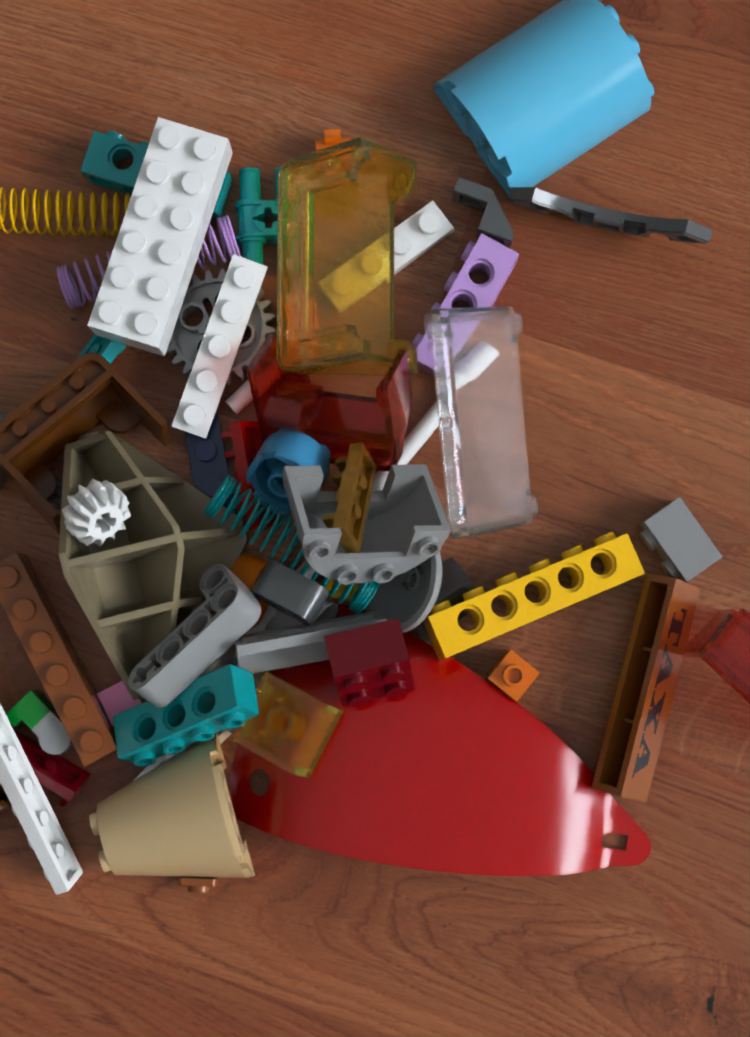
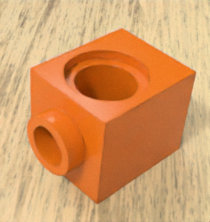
M510 649L505 652L485 678L517 702L540 672Z

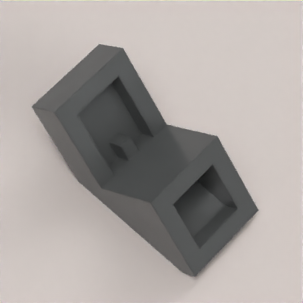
M458 177L452 201L484 212L476 239L482 233L510 248L514 232L493 189Z

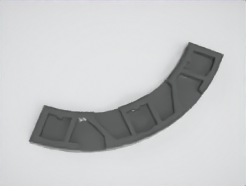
M512 187L509 198L515 204L541 213L549 214V211H556L569 217V221L630 235L649 238L650 234L658 233L668 236L670 241L707 244V242H710L713 232L712 229L690 220L651 217L606 209L561 197L536 187Z

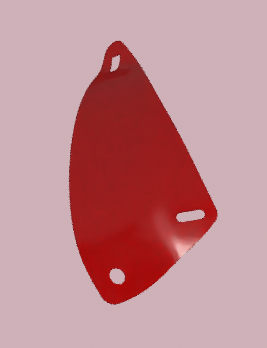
M341 604L338 605V612L335 618L355 615V612L348 610L349 605ZM404 632L403 636L410 659L415 689L408 690L406 694L400 697L389 698L383 696L371 699L368 704L359 707L342 706L330 660L275 669L272 673L275 675V679L259 709V715L255 717L245 737L239 740L227 784L236 819L268 834L302 846L387 865L473 875L553 876L587 872L605 867L634 866L644 862L651 852V843L647 835L609 793L591 788L594 773L556 734L489 681L452 657L438 660L433 646L407 632ZM258 769L264 770L270 780L269 789L263 796L255 795L250 788L251 775ZM606 833L628 835L626 849L605 848L602 845V837Z

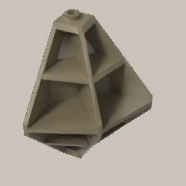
M105 431L101 434L99 432H91L79 436V441L65 444L58 555L68 585L132 699L136 700L143 697L133 691L128 685L131 671L206 601L199 586L203 573L217 563L223 564L231 570L235 560L243 553L249 539L247 532L243 538L239 539V535L245 527L243 519H241L232 532H229V528L237 516L235 513L232 512L223 525L219 526V522L227 509L226 507L222 506L216 516L210 520L209 517L203 515V512L211 497L122 438L114 435L112 431ZM92 478L100 482L107 480L121 490L127 497L129 502L128 508L131 514L128 519L123 521L126 529L118 530L115 533V541L106 538L101 547L94 543L86 546L75 536H72L66 529L64 524L65 518L62 509L69 505L67 496L76 495L78 493V484L87 487Z

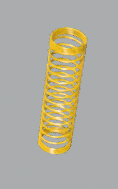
M3 187L0 188V230L2 229L6 234H9L13 229L18 235L24 229L29 235L33 234L35 230L40 235H44L48 230L52 236L56 235L58 231L63 236H67L71 231L75 237L79 236L81 231L86 237H89L94 232L97 238H100L105 231L109 239L114 236L115 232L117 235L119 234V195L117 192L113 197L114 227L111 235H109L106 225L108 216V195L106 192L102 194L101 201L103 225L100 234H97L95 227L97 198L94 191L90 196L91 228L88 234H86L83 225L85 218V194L83 191L79 193L78 214L80 226L75 234L72 227L74 194L71 190L67 194L68 228L63 233L61 228L63 197L60 190L56 192L55 196L57 226L54 232L51 231L49 226L52 208L51 193L49 189L44 193L43 206L46 225L43 232H41L38 227L40 216V193L36 188L32 195L34 221L32 231H29L26 225L29 214L28 191L24 188L21 192L20 210L23 225L21 230L18 231L15 226L18 210L17 191L13 187L9 193L11 227L9 230H6L4 227L7 205L6 192ZM1 193H2V195H3V213H2V214H1ZM129 193L125 195V213L130 201ZM13 194H14V215H13V209H12ZM24 194H25V202H26L25 214H24ZM47 196H48V214H47ZM36 197H37V211H36V204H35Z

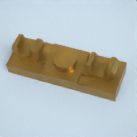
M363 442L350 444L348 457H340L335 460V464L340 470V473L332 474V479L339 487L335 496L337 503L336 513L327 514L322 518L327 528L341 529L342 535L339 542L346 553L360 552L377 468Z

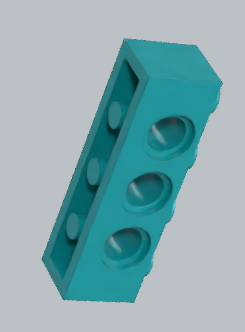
M94 131L80 171L89 183L132 195L149 142L140 141L138 145L126 141L123 135L113 131H106L105 134ZM122 159H133V163L129 168L124 170L117 168L118 163ZM226 172L211 217L212 221H216L217 217L223 216L233 186L229 172Z
M228 664L195 679L165 707L157 708L146 701L113 716L118 758L133 762L135 766H149L154 764L157 758L166 754L180 753L185 750V746L194 742L210 740L215 737V733L222 730L243 726L246 723L245 720L259 715L253 673Z

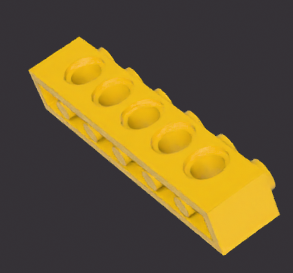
M614 532L600 536L593 540L596 546L586 551L583 550L581 545L562 552L563 560L552 565L549 559L540 561L528 567L531 574L519 579L516 572L495 580L498 587L488 592L484 591L483 586L462 594L464 602L451 606L449 600L435 605L430 612L431 615L422 622L438 660L448 658L645 574L628 533L617 538ZM592 557H597L602 561L604 565L602 575L596 574L592 570ZM560 570L566 571L571 576L572 583L569 589L562 587L558 582ZM527 584L534 585L539 591V599L536 603L529 601L525 596ZM494 598H500L506 604L507 610L503 617L497 616L492 611L491 603ZM462 611L469 613L473 618L474 624L470 631H465L458 625L457 618Z

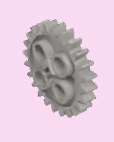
M224 269L220 270L218 278H213L210 270H206L205 280L202 281L195 274H192L193 285L188 286L170 340L172 343L169 344L166 352L167 355L177 353L172 363L175 367L185 363L183 374L186 377L191 373L210 320L203 301L209 300L214 309L226 275ZM260 288L246 329L252 332L251 337L247 342L240 344L226 382L227 385H231V375L234 374L241 381H244L243 370L246 368L255 373L257 369L253 362L255 360L264 363L267 361L262 350H273L274 348L273 344L266 337L277 335L275 328L267 326L276 321L275 314L265 313L272 305L270 300L260 301L264 295L262 288ZM193 312L202 313L204 315L203 321L198 326L191 327L186 325L188 315Z

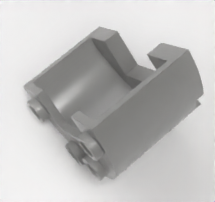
M321 465L284 466L283 485L305 559L317 573L341 584L347 585L374 581L377 583L389 582L395 576L415 568L431 556L439 553L441 546L451 532L427 465H391L383 490H376L371 493L360 552L346 553L339 542L342 535L341 529L327 528L322 521L323 516L336 513L337 503L336 491H320L324 478Z

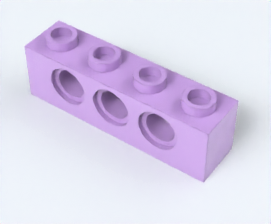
M482 233L476 243L471 240L469 241L460 259L465 262L459 274L454 271L451 273L443 289L448 294L442 304L435 302L427 316L426 321L431 324L425 335L418 333L408 352L413 354L411 365L449 385L516 265L519 253ZM475 270H481L487 274L489 280L483 284H476L470 279L469 274ZM457 301H465L470 305L471 312L466 315H458L453 311L452 305ZM441 331H447L454 337V342L449 346H441L435 341L434 336Z

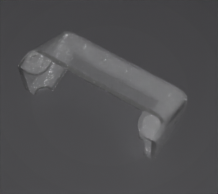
M512 306L429 310L423 315L424 331L427 333L428 339H434V341L427 343L428 351L432 350L445 487V496L441 497V502L446 507L443 510L451 529L448 537L450 539L466 538L532 524V517L538 516V502L536 495H531L517 343V335H522L521 314L514 313Z

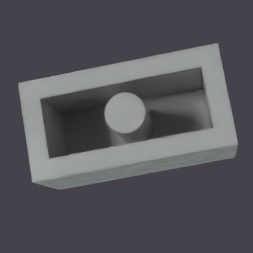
M680 497L639 524L642 530L639 533L640 538L650 551L656 549L663 559L660 565L668 577L688 582L723 557Z

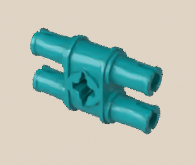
M290 166L275 168V199L273 200L261 199L260 170L254 167L241 168L239 170L240 200L236 202L235 210L238 212V235L236 236V241L241 246L242 257L263 265V246L275 244L277 245L278 275L283 277L299 275L298 245L303 240V234L300 232V210L302 209V203L296 194L295 168ZM266 217H273L272 228H265Z

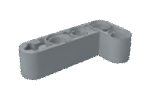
M217 563L212 565L203 573L200 579L199 586L206 601L143 658L129 675V687L157 708L165 707L171 703L240 639L260 617V604L249 587L223 564Z

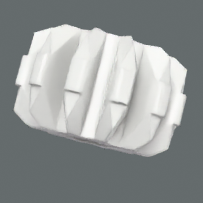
M93 478L87 487L78 484V493L67 496L69 505L62 509L66 529L86 546L94 543L101 547L106 538L115 541V533L118 530L126 529L123 521L131 516L128 508L129 502L125 494L113 483L107 480L100 482Z

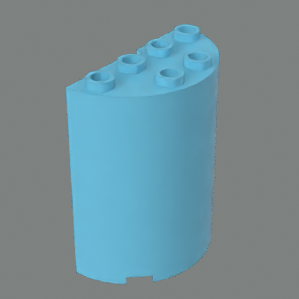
M561 0L433 84L432 89L464 135L471 139L476 147L477 154L508 198H510L512 187H534L650 110L651 96L655 94L653 85L647 79L644 67L638 56L640 46L633 35L625 33L619 24V16L611 5L604 6L599 0Z

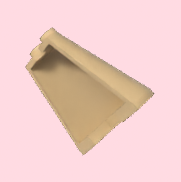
M215 733V737L210 740L197 741L184 751L171 757L97 804L96 813L90 814L89 820L94 836L100 835L103 850H99V860L104 872L112 871L114 875L219 878H250L255 876L246 839H241L224 774L227 766L218 733Z

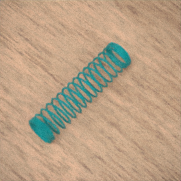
M228 475L209 501L203 515L209 517L210 520L213 519L225 501L237 488L219 522V526L223 525L236 506L247 495L239 513L229 528V532H232L258 500L249 520L239 535V539L243 538L255 520L267 508L259 527L249 542V545H252L266 525L278 513L270 532L259 549V552H262L277 530L288 520L281 537L269 555V558H272L284 540L296 528L294 524L289 529L292 521L291 515L283 518L278 524L282 514L281 508L275 510L268 517L272 508L271 502H268L258 511L262 501L261 495L256 496L247 506L252 494L251 489H247L237 499L242 484L241 482L237 483V479ZM297 531L287 551L279 561L280 564H283L291 550L299 542ZM302 548L291 564L290 569H294L304 554ZM308 562L300 574L304 575L310 566ZM315 571L310 579L314 581L319 573ZM325 577L320 585L325 587L329 578ZM336 581L329 592V597L334 595L341 583ZM376 581L361 583L349 603L348 610H352L355 614L361 613L369 604L381 583ZM354 583L346 587L338 600L339 604L345 600Z

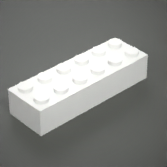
M158 117L87 325L95 335L165 357L233 154L228 138Z

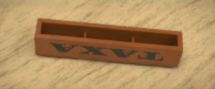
M16 552L0 561V602L84 767L94 764L117 751L114 726L112 727L97 696V691L27 555Z
M646 573L591 788L622 798L647 803L701 588L677 578Z

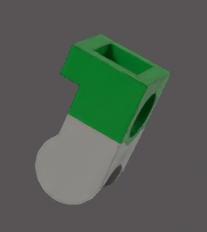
M30 690L6 714L9 722L14 727L22 726L25 723L39 737V745L48 754H62L68 752L74 746L54 706L39 690Z

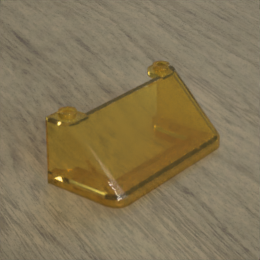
M359 137L292 158L282 166L278 177L277 362L284 371L295 374L406 376L417 374V351L414 344L404 339L394 340V203L403 201L412 194L416 185L415 161Z

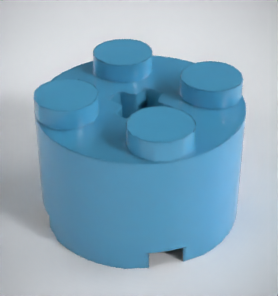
M290 426L281 427L279 431L266 438L247 470V483L251 482L255 489L252 495L254 497L261 495V505L263 506L271 502V511L274 512L281 508L282 514L289 515L291 509L283 485L284 466L321 465L324 475L320 487L321 491L330 472V451L326 446L319 444L310 436L298 432Z

